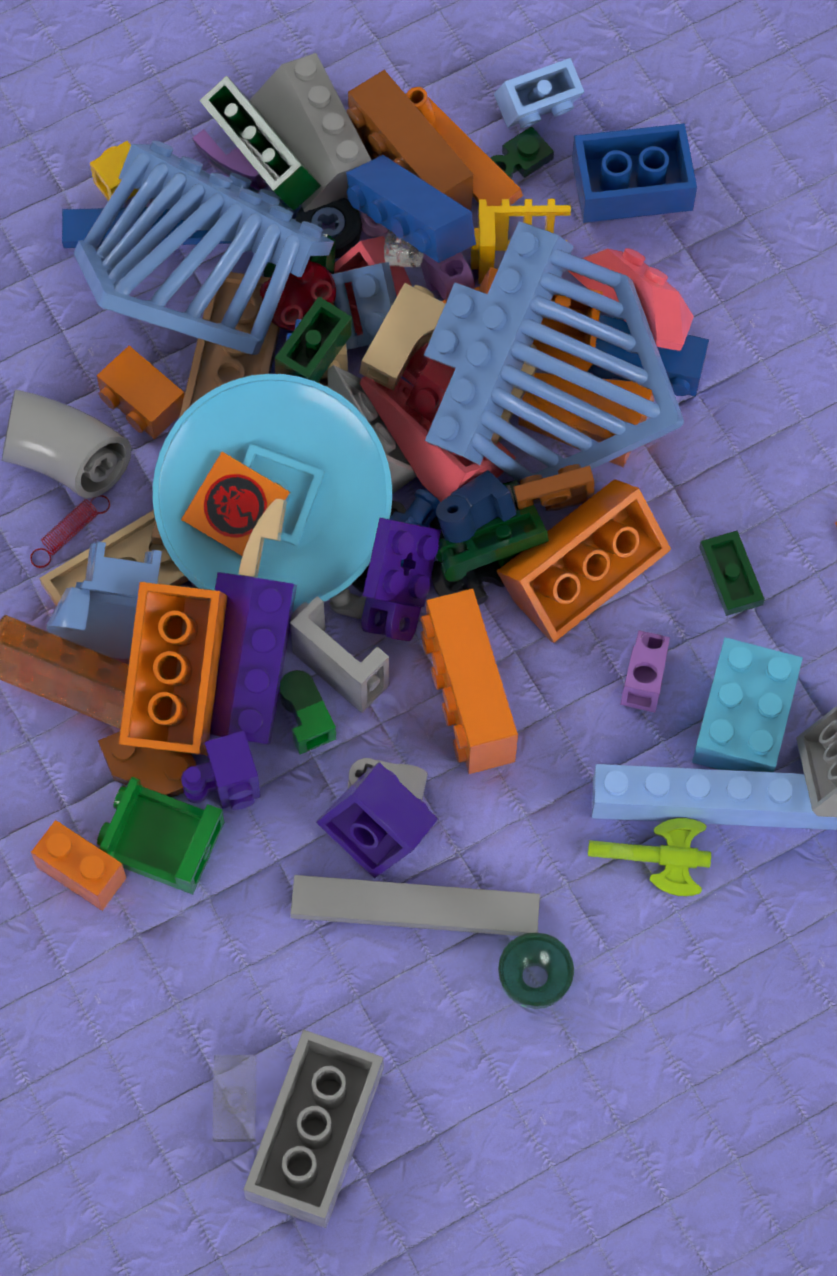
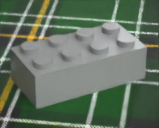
M303 1029L243 1189L246 1200L327 1228L384 1070L382 1056Z

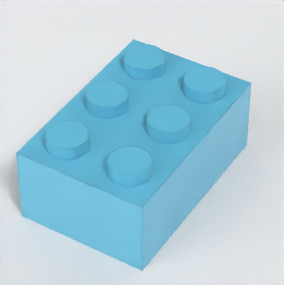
M724 637L692 763L718 770L774 772L803 657Z

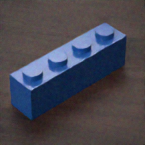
M381 155L346 172L349 187L347 189V197L350 204L436 262L440 263L476 245L472 211L386 156Z
M600 315L599 322L631 335L627 322L624 320ZM687 334L680 351L657 347L676 396L691 395L696 397L709 339ZM599 338L596 339L595 348L644 369L638 354L627 352ZM594 364L587 371L601 379L616 378L630 381Z

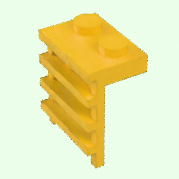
M480 199L478 227L474 228L476 245L470 248L471 270L478 269V284H481L490 267L494 268L495 251L507 250L510 240H508L509 216H523V223L532 225V216H546L545 230L554 233L555 216H570L571 205H555V199H547V205L532 206V199H525L524 206H510L509 199H502L501 206H487L486 199Z

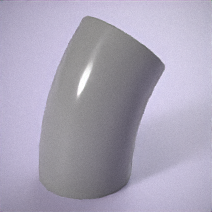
M15 389L1 461L17 464L45 474L86 499L100 496L119 481L131 459V445L128 439L95 417L74 407L37 394Z

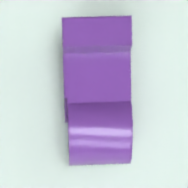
M423 253L421 268L426 287L429 290H438L441 297L446 300L455 282L472 289L475 288L471 270L461 253L440 263Z
M638 631L620 705L656 712L670 637Z

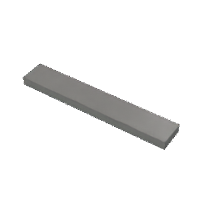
M294 875L291 918L537 937L540 894Z

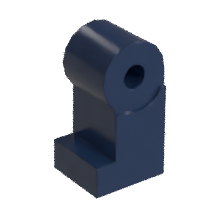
M489 470L451 493L436 508V515L442 534L446 540L453 543L469 540L474 536L478 528L496 517L505 522L517 515L510 490Z

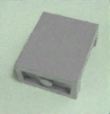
M318 596L309 604L304 602L294 611L290 618L293 654L363 713L389 686V656L377 646L361 663L324 632V601Z

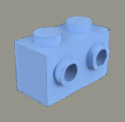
M569 58L505 81L494 93V97L507 128L520 124L521 128H526L541 121V115L552 112L555 117L571 111L574 108L573 103L584 93L572 60Z

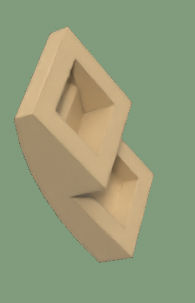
M275 499L258 520L246 544L241 559L239 575L258 578L264 539L280 541L287 505L285 500Z

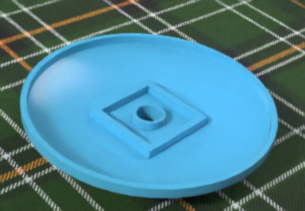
M260 374L222 384L202 396L182 414L166 437L159 453L153 479L152 498L155 520L162 542L179 570L199 589L215 590L217 572L239 575L241 555L181 520L221 452L226 453L291 492L285 500L287 505L280 541L264 539L258 578L296 584L297 589L293 612L304 602L309 604L317 596L324 602L335 597L361 576L370 564L379 517L390 519L392 480L388 460L377 434L367 419L353 404L329 387L306 378L286 374Z

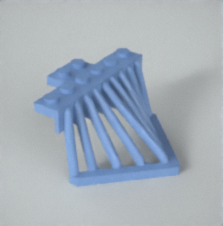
M153 140L151 144H131L119 179H121L120 184L86 238L78 241L74 251V256L98 305L107 310L251 355L259 354L289 274L292 273L297 277H302L310 256L329 255L334 241L323 236V229L319 226L305 221L299 223L292 219V209L280 202L281 198L276 193L266 189L258 191L250 186L251 180L236 173H231L229 177L214 172L209 174L201 170L203 167L202 163L182 156V158L172 154L173 148L159 141ZM133 189H139L134 198L132 199V201L129 203V205L123 212V214L120 216V218L114 225V227L111 229L105 240L102 242V244L96 251L99 243L105 236L106 232L108 231L116 216L122 209L123 205L127 201ZM150 199H154V201L149 205V207H148V208L144 211V213L139 217V215L141 214V212L143 211V209L146 207V205L148 204V202L150 201ZM166 209H170L166 213V215L148 232V230L153 226V224L162 215V213ZM181 220H185V221H184L180 226H178L166 239H164V238L166 237V235H167ZM197 230H209L154 293L151 300H141L129 296L134 288ZM220 241H232L187 310L179 312L166 308V303ZM247 251L255 253L222 322L214 323L201 319L202 313L242 254ZM272 262L276 267L251 333L248 334L236 330L235 328L267 263Z
M519 221L488 294L455 282L426 348L424 356L455 368V371L425 441L462 456L478 465L481 464L483 457H485L520 483L522 479L532 475H542L543 478L557 475L559 469L573 464H580L581 468L590 465L592 470L680 428L684 423V419L633 280L626 275L572 255L571 252L574 246L561 236ZM572 271L612 287L616 292L619 302L561 278L562 273ZM553 295L565 296L609 314L616 319L626 320L631 335L555 303L551 299ZM543 318L558 321L620 347L627 352L638 354L644 369L541 324ZM534 340H537L635 382L642 387L652 390L656 403L531 347ZM525 363L556 375L645 415L650 419L637 425L623 421L521 371L522 366ZM513 387L547 400L616 435L598 443L587 435L512 395ZM504 409L580 449L581 452L566 459L559 456L505 421L501 417ZM493 434H498L548 467L537 473H531L494 445L491 440Z

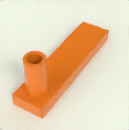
M413 87L406 93L407 97L473 173L472 197L478 203L480 199H486L487 206H501L502 199H509L511 206L523 196L521 188L428 97L425 89Z

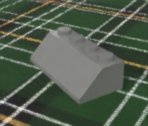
M314 53L284 63L255 93L250 101L320 183L321 187L301 204L304 212H307L310 209L312 210L332 201H337L340 198L347 199V189L349 187L346 172L371 161V158L317 54Z
M836 706L796 737L812 811L821 817H837Z

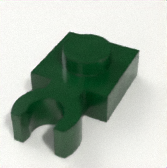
M531 126L502 145L503 155L491 157L511 179L517 171L526 178L554 159V151Z

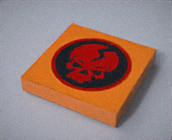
M221 452L181 520L243 556L249 537L262 514L275 499L286 500L291 492L226 453Z

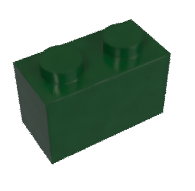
M318 297L276 355L275 373L299 376L318 383L352 335V316Z

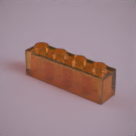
M4 615L1 618L0 680L121 729L128 664L10 616Z

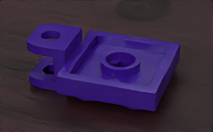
M379 517L363 596L366 597L361 627L364 632L386 635L387 638L408 642L412 640L416 632L421 607H425L427 594L430 589V579L435 556L438 552L441 530ZM404 559L403 566L400 567L401 561ZM378 612H380V619L378 623L375 624V616ZM404 618V627L400 631L399 624L400 621Z

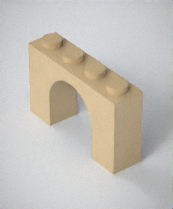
M404 283L361 361L359 373L394 391L413 355L418 349L429 343L445 303L434 298V294L425 287L419 285L412 287ZM534 344L531 345V347L537 349ZM525 363L521 371L534 376L537 368ZM513 387L511 392L512 395L519 399L525 393V391ZM504 409L501 417L509 422L513 413ZM494 433L491 439L492 442L497 444L501 436Z

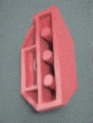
M625 248L624 252L605 249L582 258L632 279L656 346L677 351L681 350L694 316L680 293L667 282L668 276L646 265L644 263L646 258L630 248ZM568 271L588 289L602 291L604 296L619 302L616 292L612 287Z

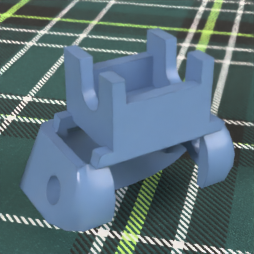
M97 541L90 544L85 580L77 582L75 588H66L46 624L48 635L57 643L74 651L102 657L130 659L139 582L157 584L162 551L152 550V552H145L144 563L104 557L106 542Z

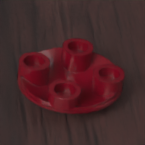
M310 259L302 277H297L290 273L271 322L282 329L294 331L296 319L302 320L318 297L334 305L336 284L331 273L324 266L312 262ZM272 276L261 285L260 296L262 301Z

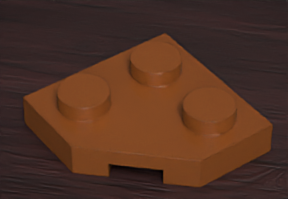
M580 464L568 465L559 469L557 475L543 478L542 475H532L522 479L520 485L513 487L518 510L534 504H541L545 506L546 511H557L583 504L594 495V477L590 465L582 468Z
M120 732L98 740L114 781L128 785L131 777L140 779L143 787L171 798L184 793L181 781L183 772L189 767L197 766L190 753L120 745Z

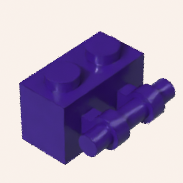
M245 731L206 741L205 747L208 762L189 767L182 774L181 781L186 799L192 803H201L207 798L208 792L217 790L222 809L231 806L232 810H239L255 803L254 799L260 798L261 794L257 770Z

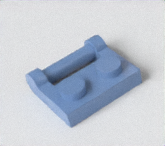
M389 262L331 274L336 284L334 306L350 316L352 314L345 283L352 282L363 334L356 335L352 318V335L346 342L347 350L371 344L397 297Z

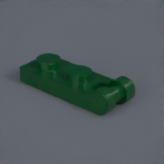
M531 505L516 511L517 515L505 522L500 518L491 520L478 528L474 536L465 542L453 543L445 538L440 539L436 558L442 563L441 569L445 578L448 581H458L466 575L467 571L548 542L547 530L535 506Z

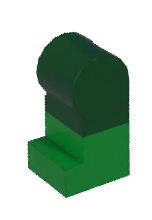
M300 670L290 671L285 674L280 681V698L283 707L293 713L298 727L292 729L293 742L299 754L301 755L336 740V726L312 677Z

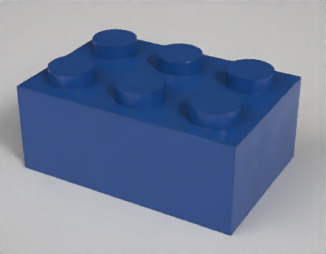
M685 123L574 135L572 164L583 223L693 211L697 184Z

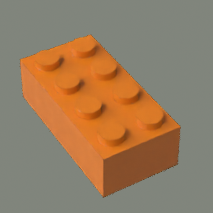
M474 589L426 600V615L421 616L423 631L420 634L425 653L432 654L434 666L431 667L435 687L437 690L442 689L444 703H442V710L447 726L454 725L455 739H453V747L458 763L465 762L468 774L514 763L518 733Z

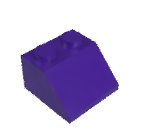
M378 762L359 777L316 823L375 879L411 853L438 818L421 799L416 798L399 781L392 771L386 769Z

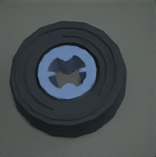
M340 198L337 201H332L312 210L310 209L307 212H304V209L301 207L297 213L296 221L299 223L305 221L315 224L322 228V223L328 226L335 223V230L327 228L322 233V235L328 234L336 240L335 259L341 258L360 240L362 231L361 217L358 209H355L346 198Z

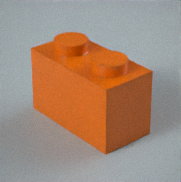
M130 345L97 374L100 390L98 394L101 400L113 410L115 408L120 409L126 415L128 423L137 432L142 433L145 431L155 440L180 416L185 395L184 391Z
M57 820L52 823L31 851L38 869L102 911L126 880L121 862Z

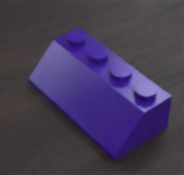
M217 572L215 590L221 591L228 596L210 730L211 735L223 737L245 731L247 741L271 743L280 691L279 686L282 679L290 631V618L293 613L297 589L296 584Z

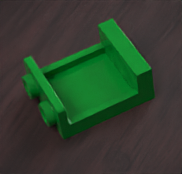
M131 777L127 787L121 786L116 794L113 804L116 812L111 823L105 822L97 838V845L100 846L99 849L121 862L124 869L193 895L225 823L223 810L209 804L203 810L145 788L141 785L140 779Z

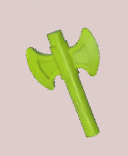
M689 818L670 819L656 826L654 833L663 837L667 845H660V847L589 840L588 844L589 857L653 862L665 866L664 871L651 875L650 881L660 890L675 896H694L700 894L702 888L693 881L688 870L689 868L696 869L697 867L710 868L711 851L690 848L693 838L705 831L707 827L704 823Z

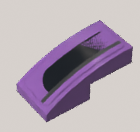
M204 129L192 138L199 153L225 176L229 177L231 173H236L251 180L250 186L259 191L266 187L264 179L238 147L226 155Z

